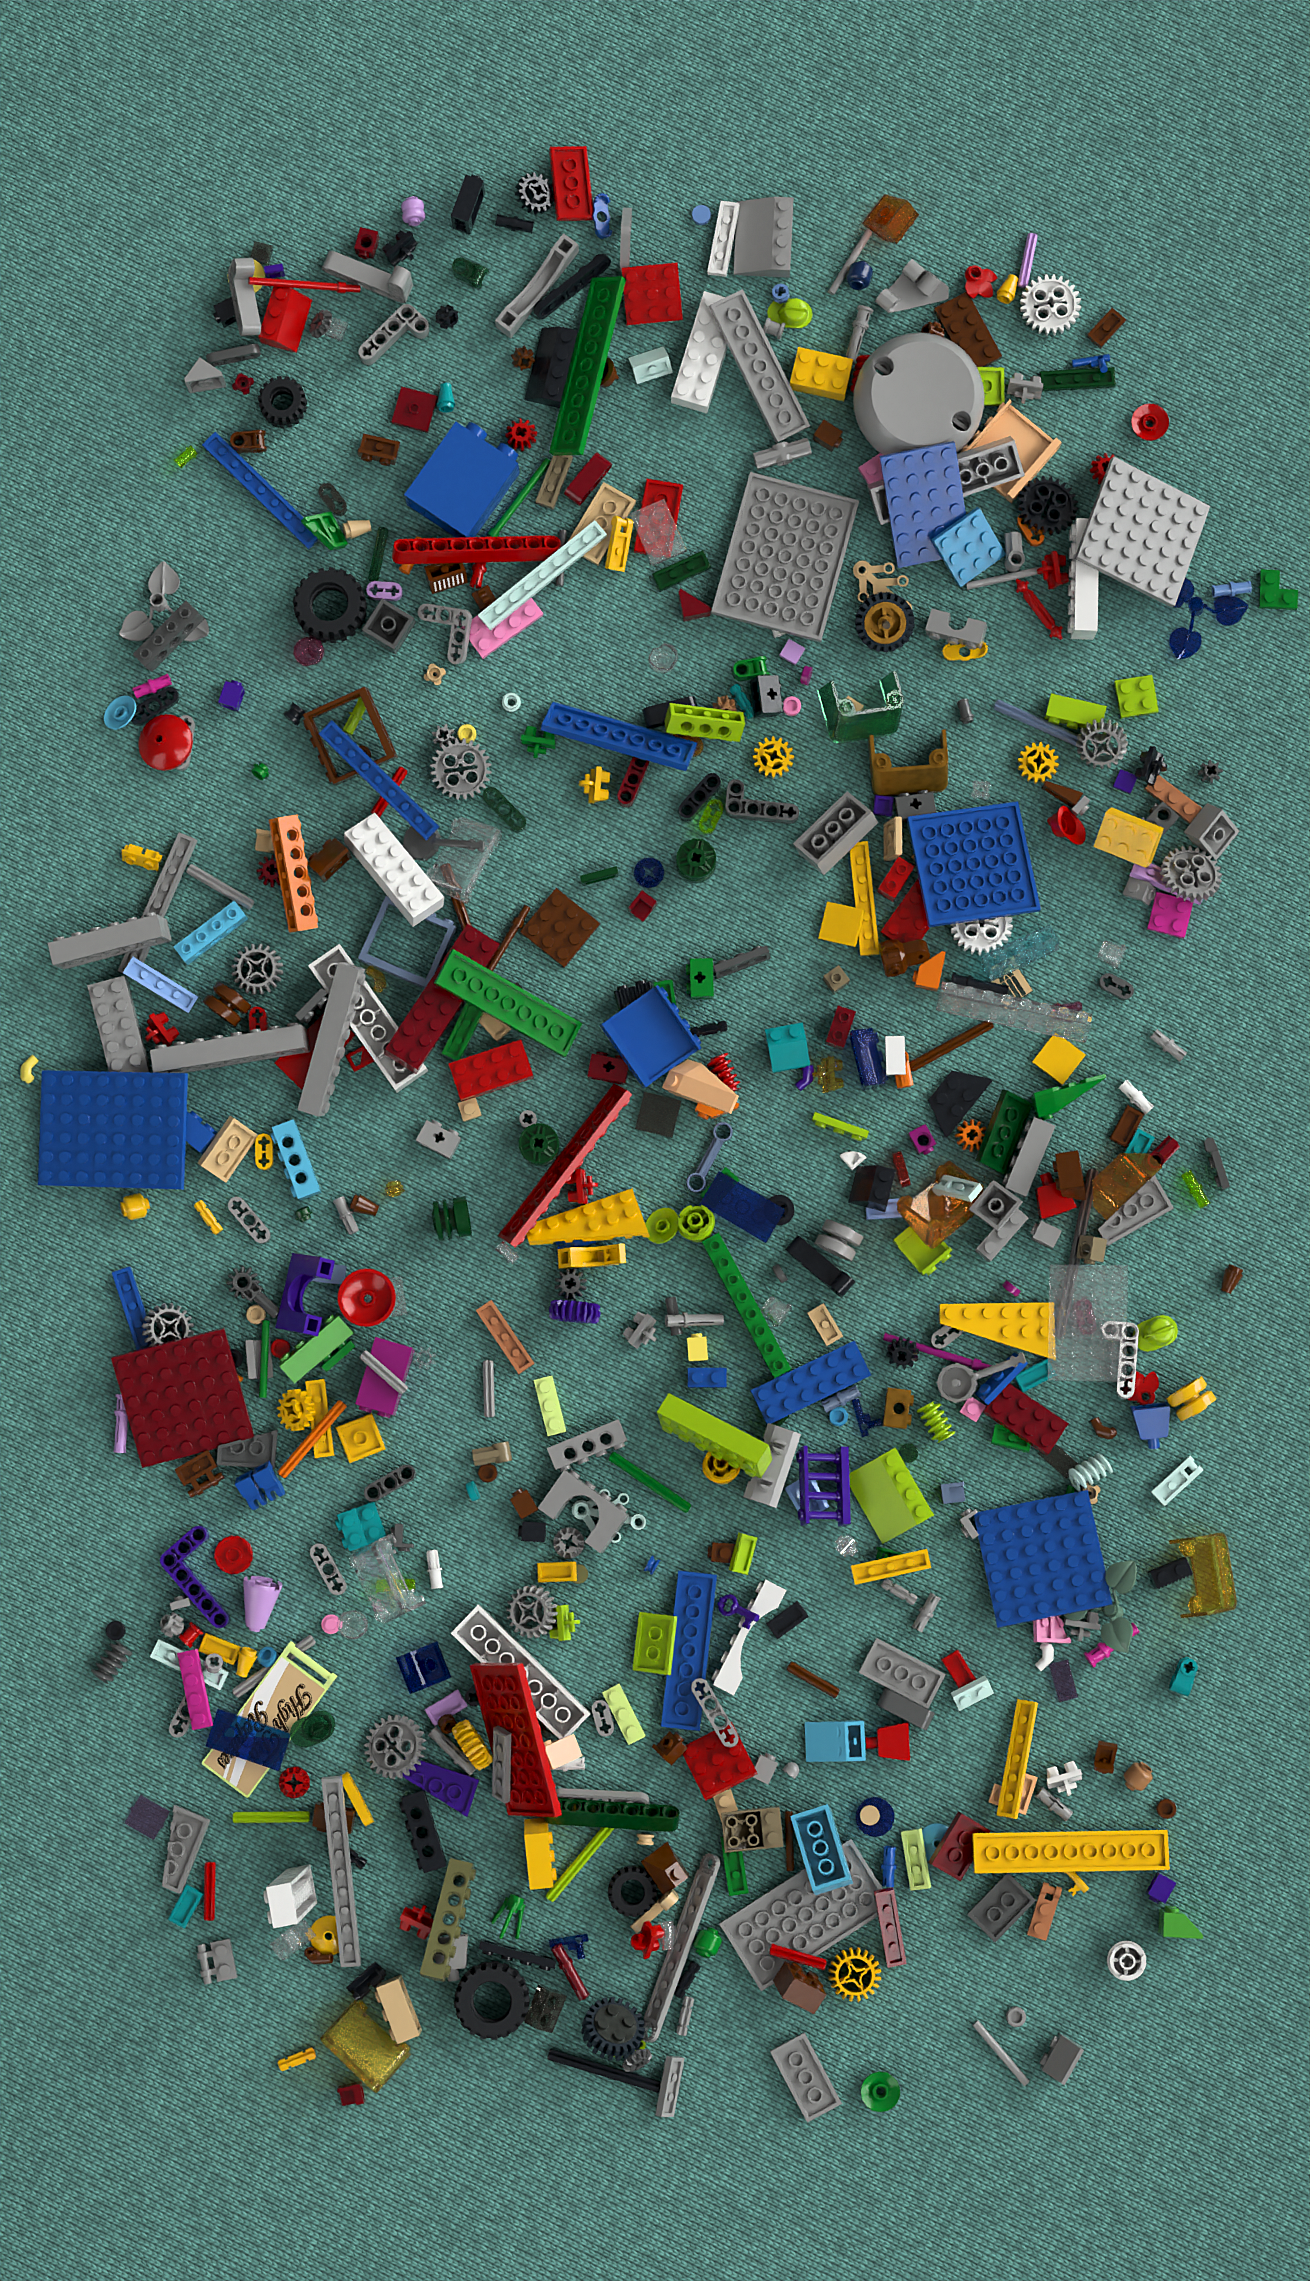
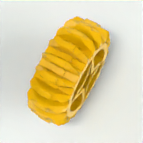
M469 1720L460 1721L452 1728L455 1739L476 1769H485L493 1762L490 1750Z
M852 1947L849 1948L850 1954H846L845 1950H842L843 1957L841 1958L836 1954L835 1957L838 1962L831 1961V1965L835 1966V1969H828L830 1973H834V1975L828 1977L831 1981L835 1980L831 1987L835 1988L838 1986L835 1993L838 1995L843 1991L842 1999H845L848 1994L849 2001L851 2002L853 2001V1996H856L858 2002L861 2001L860 1995L862 1994L865 1999H868L866 1992L869 1991L873 1995L874 1991L871 1987H879L874 1981L881 1980L880 1976L875 1975L880 1973L881 1969H874L879 1964L878 1961L871 1962L874 1959V1955L871 1954L867 1958V1950L860 1954L861 1950L859 1947H857L856 1953H853ZM851 1959H861L867 1965L856 1967ZM845 1962L848 1972L839 1979L840 1967ZM850 1966H852L853 1970H855L856 1972H860V1974H858V1980L860 1983H858L854 1977H849V1974H852ZM871 1970L870 1980L864 1987L861 1981L862 1976ZM854 1982L859 1990L847 1989L842 1984Z

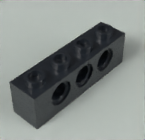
M425 1790L402 1796V1801L399 1802L401 1812L406 1813L408 1819L405 1821L407 1831H411L413 1839L410 1840L413 1851L417 1850L419 1858L416 1861L419 1870L423 1869V1872L427 1873L446 1867L448 1864ZM413 1808H419L422 1811L420 1818L412 1816L411 1811ZM425 1827L428 1831L427 1836L420 1837L417 1829ZM424 1846H431L434 1851L433 1855L426 1856L423 1853Z

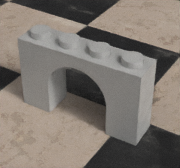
M564 1470L538 1509L552 1519H557L567 1503L574 1497L584 1495L591 1498L598 1507L599 1520L585 1540V1543L599 1553H604L629 1517V1514L626 1513L627 1508L620 1503H617V1505L610 1501L612 1498L603 1491L601 1494L594 1490L596 1488L595 1485L587 1480L586 1482L580 1480V1475L574 1470Z

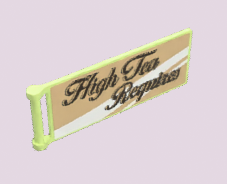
M292 1641L289 1642L202 1761V1765L246 1798L252 1794L337 1678L336 1674H331L296 1648V1644ZM288 1654H293L327 1680L325 1684H322L287 1657Z

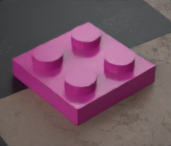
M1156 892L1147 930L1184 939L1193 903L1189 900L1184 901L1180 897L1176 898V896Z

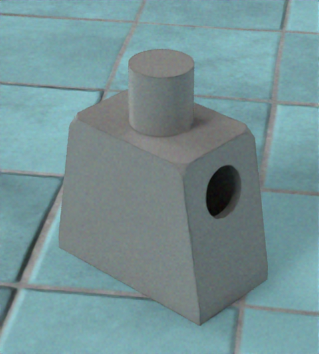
M460 1934L459 1939H455L456 1953L454 1958H450L449 1966H451L449 1982L460 1980L459 1969L466 1968L468 1934ZM449 1936L439 1938L440 1944H446L449 1941ZM441 1954L434 1957L436 1964H440L444 1960V1956Z

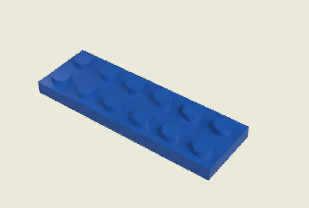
M854 1340L750 1390L767 1425L871 1376V1373Z

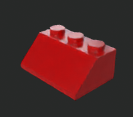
M273 286L261 326V333L258 336L261 344L297 353L313 300L292 288Z

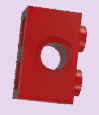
M898 857L877 892L894 902L915 866Z

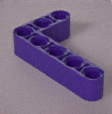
M195 1526L162 1554L160 1564L208 1621L216 1628H223L230 1622L228 1612L184 1562L187 1557L209 1538L207 1528ZM198 1529L204 1532V1537L201 1540H197L194 1535ZM183 1542L189 1545V1550L186 1553L180 1550V1545ZM168 1555H172L175 1560L171 1566H168L165 1562V1558ZM181 1569L187 1572V1578L184 1581L178 1578V1572ZM193 1584L198 1585L200 1588L197 1595H193L190 1592ZM205 1599L212 1601V1608L210 1610H206L203 1607ZM219 1613L225 1617V1622L222 1625L218 1624L215 1619Z

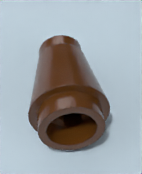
M355 1194L349 1208L353 1212L376 1216L379 1205H376L361 1194Z
M1229 1264L1228 1268H1225L1220 1290L1231 1294L1243 1277V1269Z

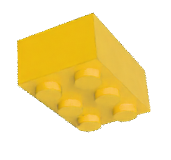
M798 347L790 386L794 391L844 401L853 359Z
M1111 807L1105 812L1093 847L1147 868L1152 863L1164 828Z

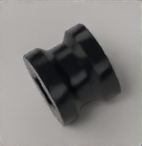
M292 702L290 709L285 711L283 715L294 725L298 726L301 718H304L303 714L306 712Z

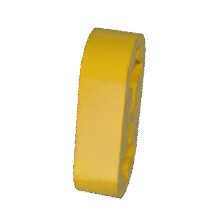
M263 1133L258 1135L255 1141V1163L259 1169L269 1170L274 1162L273 1140L271 1136ZM264 1137L269 1141V1144H266V1151H263V1145L259 1144V1141H263ZM263 1153H266V1159L270 1160L269 1163H266L265 1167L259 1163V1160H263Z

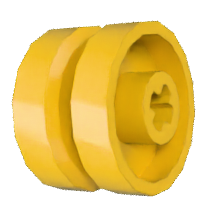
M1202 1376L1166 1398L1171 1407L1184 1404L1175 1413L1180 1422L1197 1415L1216 1400L1212 1391H1206L1199 1395V1392L1207 1386Z

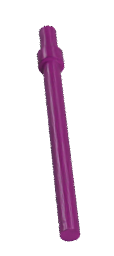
M884 1334V1341L892 1342L893 1339L899 1341L897 1336ZM916 1342L915 1348H918L920 1352L969 1366L975 1371L992 1366L982 1363V1360L976 1358L972 1360Z

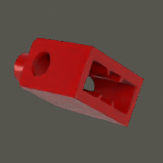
M1051 1172L1040 1175L1043 1186L1035 1189L1040 1220L1077 1208L1073 1198L1063 1197L1061 1190L1056 1189V1182L1053 1181Z
M908 1722L876 1728L877 1737H865L866 1749L877 1748L878 1757L910 1760Z

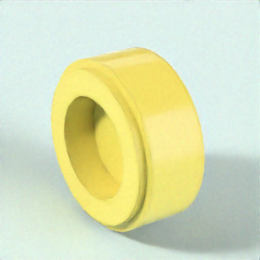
M469 724L462 725L457 732L460 742L465 738L466 744L470 740L474 742L477 736L475 728Z

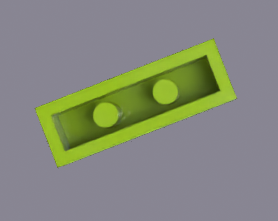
M1051 693L1044 719L1055 725H1059V723L1067 724V727L1072 729H1078V727L1086 728L1087 722L1093 725L1094 719L1097 723H1100L1101 718L1104 719L1107 706Z

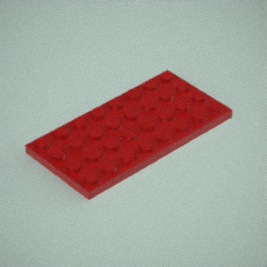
M474 1663L470 1665L492 1755L493 1728L500 1726L511 1733L510 1802L505 1803L508 1815L558 1817L562 1815L523 1663Z

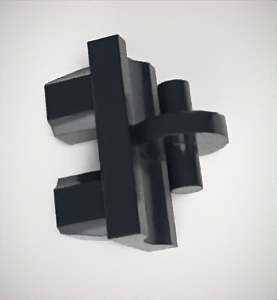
M400 230L395 236L397 243L394 246L387 243L382 248L393 267L400 261L403 262L406 258L410 261L414 259L411 253L415 250L418 243L410 231L405 233Z
M1150 746L1148 751L1141 752L1140 761L1144 766L1143 768H1137L1134 774L1138 780L1145 781L1149 786H1154L1160 771H1167L1168 767L1164 763V755L1159 753L1155 746Z

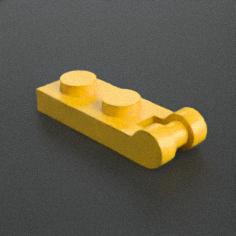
M613 516L605 568L625 572L633 520Z

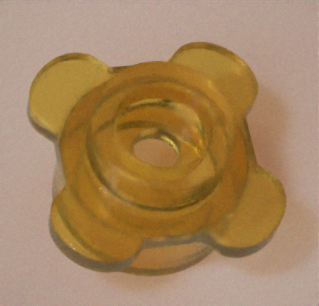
M391 1181L386 1184L385 1188L386 1195L391 1197H397L405 1192L400 1181Z

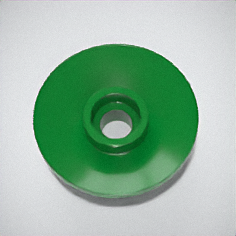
M874 2072L863 2081L861 2097L869 2109L876 2112H885L897 2104L900 2097V2087L897 2080L891 2074ZM882 2087L884 2092L878 2094L876 2092L877 2088Z

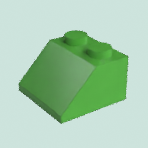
M1166 1905L1164 1909H1159L1158 1933L1163 1937L1203 1939V1934L1179 1908Z

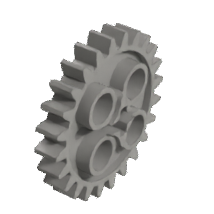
M455 738V744L448 740L447 747L441 744L443 750H436L439 756H432V759L436 761L435 764H430L431 767L435 768L430 774L436 775L432 781L439 782L436 786L437 789L443 787L442 794L449 791V798L453 794H456L457 800L460 795H463V798L466 800L467 794H470L473 798V791L480 794L479 787L486 788L483 781H490L486 777V774L492 773L487 770V767L491 766V763H486L489 756H483V753L486 751L485 749L478 750L480 744L472 746L473 740H470L468 744H466L465 738H463L462 743H459L458 739ZM466 753L474 755L472 763L464 762L463 758ZM449 755L455 757V764L452 766L445 764V758ZM460 763L464 767L478 766L476 769L463 770V774H460L459 771L444 772L445 769L458 768ZM469 772L477 774V779L474 782L467 781L466 775ZM451 774L458 776V782L455 785H450L447 781L448 776Z
M1182 846L1180 850L1175 848L1173 852L1170 851L1165 856L1160 867L1162 869L1160 875L1163 876L1161 881L1167 882L1165 888L1171 887L1170 893L1176 892V898L1183 896L1184 901L1190 898L1191 903L1194 902L1195 898L1198 902H1201L1202 899L1207 901L1209 896L1213 897L1222 882L1220 879L1222 873H1219L1221 867L1215 866L1217 860L1211 861L1212 855L1205 856L1206 851L1204 850L1200 853L1198 847L1193 851L1191 846L1187 850Z
M388 1715V1721L381 1718V1725L374 1723L376 1729L369 1730L372 1736H366L370 1742L364 1744L365 1747L369 1748L364 1754L370 1756L366 1761L372 1763L370 1768L376 1769L377 1774H382V1777L385 1778L389 1776L391 1779H395L397 1776L402 1779L403 1773L407 1776L410 1775L409 1769L416 1771L415 1764L421 1765L418 1759L419 1757H425L421 1754V1751L426 1750V1747H423L421 1744L426 1742V1739L420 1738L424 1732L418 1731L420 1726L414 1725V1720H408L406 1716L401 1718L400 1715H395V1718H393V1716ZM399 1729L398 1736L394 1737L395 1730ZM384 1742L385 1747L380 1751V1745ZM410 1743V1750L406 1752V1745ZM400 1752L406 1757L405 1760L403 1759V1757H402V1755L400 1754ZM396 1756V1763L392 1765L391 1760Z

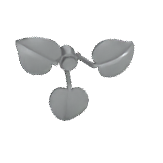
M162 561L155 568L149 579L148 587L152 593L150 596L152 606H150L149 618L142 611H133L128 614L119 632L121 637L130 641H143L149 638L154 631V626L150 623L154 610L162 612L167 609L171 614L174 613L164 596L165 594L171 595L177 591L180 579L177 573L165 561ZM206 619L184 640L192 642L206 637L209 634V625Z

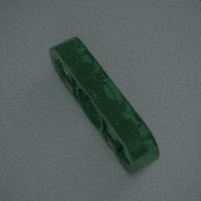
M488 787L484 790V802L511 830L522 832L526 828L525 817L496 788ZM487 793H496L495 798L499 802L496 807L493 806L496 804L493 799L487 800ZM508 805L510 812L506 815L499 812L500 806ZM513 812H515L516 814H514L513 816L516 820H522V826L519 827L517 825L516 827H514V821L511 818L509 819V821H507L506 819L511 817Z

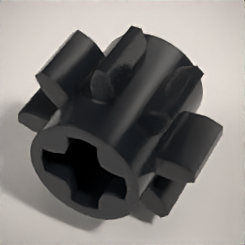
M440 306V309L437 310L435 322L439 323L441 328H454V325L457 323L458 311L453 310V306Z

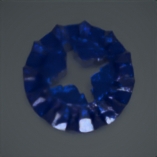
M644 858L638 861L634 868L635 880L645 888H653L659 885L664 877V868L660 861L654 858ZM643 867L647 869L655 867L652 871L654 877L648 875L643 878L646 873Z

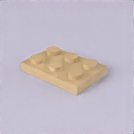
M229 1116L198 1161V1164L226 1183L258 1135L232 1116Z

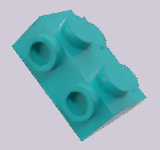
M375 1502L337 1515L338 1519L335 1520L338 1531H343L344 1537L341 1540L344 1548H349V1551H354L387 1538Z

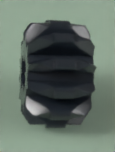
M900 1336L899 1341L893 1339L892 1344L887 1346L888 1352L886 1356L890 1358V1364L896 1363V1369L899 1365H902V1368L905 1370L907 1365L912 1367L914 1365L913 1361H918L917 1354H919V1349L915 1348L916 1342L910 1343L909 1337L905 1341Z

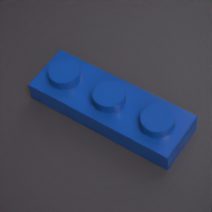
M1014 1352L1011 1356L1017 1357L1018 1354ZM1019 1363L1017 1367L1012 1366L994 1373L980 1386L975 1395L989 1405L1028 1363Z

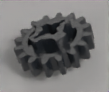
M535 172L531 175L527 173L518 181L519 183L515 186L518 191L515 192V195L519 196L517 202L523 203L522 209L527 207L528 213L533 210L536 215L539 212L541 214L552 206L551 204L554 202L552 196L554 194L550 189L553 185H548V179L543 180L542 174L536 177Z

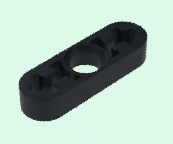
M167 687L136 706L135 713H144L145 711L142 708L145 707L150 715L147 716L144 713L141 715L142 719L138 721V719L134 720L136 717L134 714L131 722L136 726H142L177 704L179 701L177 690L173 687ZM170 692L171 694H174V699H166L168 697L167 693ZM161 697L163 700L166 699L164 701L166 705L163 706L162 702L158 698ZM158 702L160 705L157 711L149 710L150 703Z

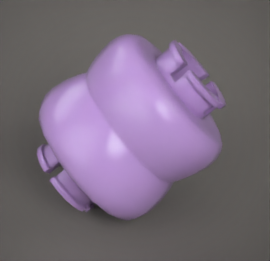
M412 196L402 202L403 221L410 226L420 225L425 219L423 201Z

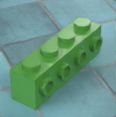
M338 1313L329 1315L323 1321L325 1324L320 1327L318 1336L310 1335L305 1341L303 1339L296 1343L295 1349L291 1353L286 1352L280 1357L279 1367L294 1384L353 1334L352 1329Z

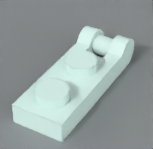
M943 1175L940 1178V1183L935 1184L932 1191L937 1196L945 1195L972 1202L983 1188L977 1182Z
M1191 1455L1151 1491L1163 1506L1167 1505L1203 1471L1200 1465L1197 1466L1193 1462L1194 1459ZM1187 1466L1192 1471L1189 1475L1184 1471Z

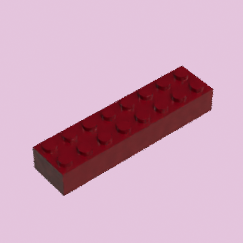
M467 923L451 949L458 951L486 968L500 944ZM448 954L384 1051L386 1056L415 1074L418 1073L464 1002V1000L434 984Z

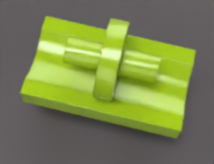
M559 1605L553 1608V1612L558 1613L556 1616H553L555 1620L557 1619V1627L549 1630L550 1638L558 1639L559 1641L571 1640V1632H575V1624H580V1620H574V1612L569 1613L568 1605Z

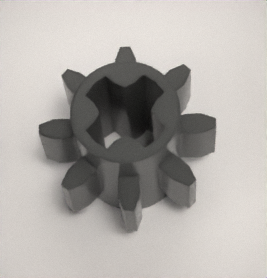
M1209 760L1207 765L1204 763L1200 765L1203 770L1199 771L1198 775H1202V782L1207 780L1211 785L1213 779L1216 781L1220 780L1217 774L1222 773L1223 770L1218 768L1219 762L1214 764ZM1212 769L1214 772L1208 775L1207 772Z

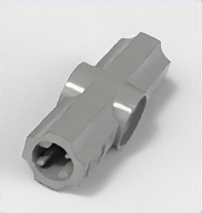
M808 438L790 443L780 442L773 445L772 448L753 453L757 470L776 464L777 466H783L791 463L794 459L812 455Z

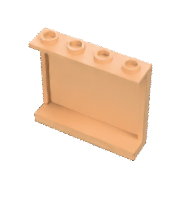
M1009 399L1006 404L1003 402L998 407L996 416L994 418L991 416L984 424L986 427L983 431H977L972 438L974 441L970 446L968 444L964 446L961 452L1008 436L1015 440L1025 476L992 487L1012 504L1023 487L1027 486L1028 481H1031L1057 452L1062 442L1057 438L1053 440L1015 409L1011 405L1012 401Z

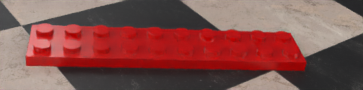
M615 1084L611 1086L498 1234L501 1239L515 1248L524 1241L525 1235L535 1227L539 1216L547 1211L552 1199L559 1195L562 1186L570 1181L571 1174L582 1165L587 1153L594 1149L595 1143L605 1135L610 1123L617 1119L619 1111L629 1103L632 1094L628 1090Z

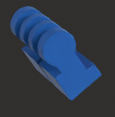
M270 1461L254 1468V1471L250 1470L240 1475L235 1481V1486L252 1510L259 1508L257 1500L261 1505L267 1504L266 1496L270 1501L275 1500L274 1491L279 1497L285 1495L284 1487L273 1471Z

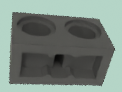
M1162 801L1160 805L1156 803L1148 811L1151 814L1147 819L1143 817L1142 820L1164 828L1162 837L1180 816ZM1158 813H1165L1167 819L1160 820L1158 818Z

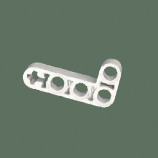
M1108 1321L1102 1326V1336L1106 1340L1120 1341L1117 1394L1121 1399H1129L1133 1396L1135 1390L1139 1330L1134 1323ZM1113 1326L1116 1329V1333L1109 1336L1105 1333V1328ZM1129 1327L1133 1328L1135 1335L1127 1337L1124 1334V1330ZM1131 1347L1134 1350V1354L1132 1356H1125L1123 1349ZM1124 1366H1130L1133 1372L1131 1375L1126 1376L1122 1373L1121 1369ZM1120 1379H1132V1382L1128 1381V1389H1131V1391L1127 1395L1120 1391L1124 1387V1381H1120Z

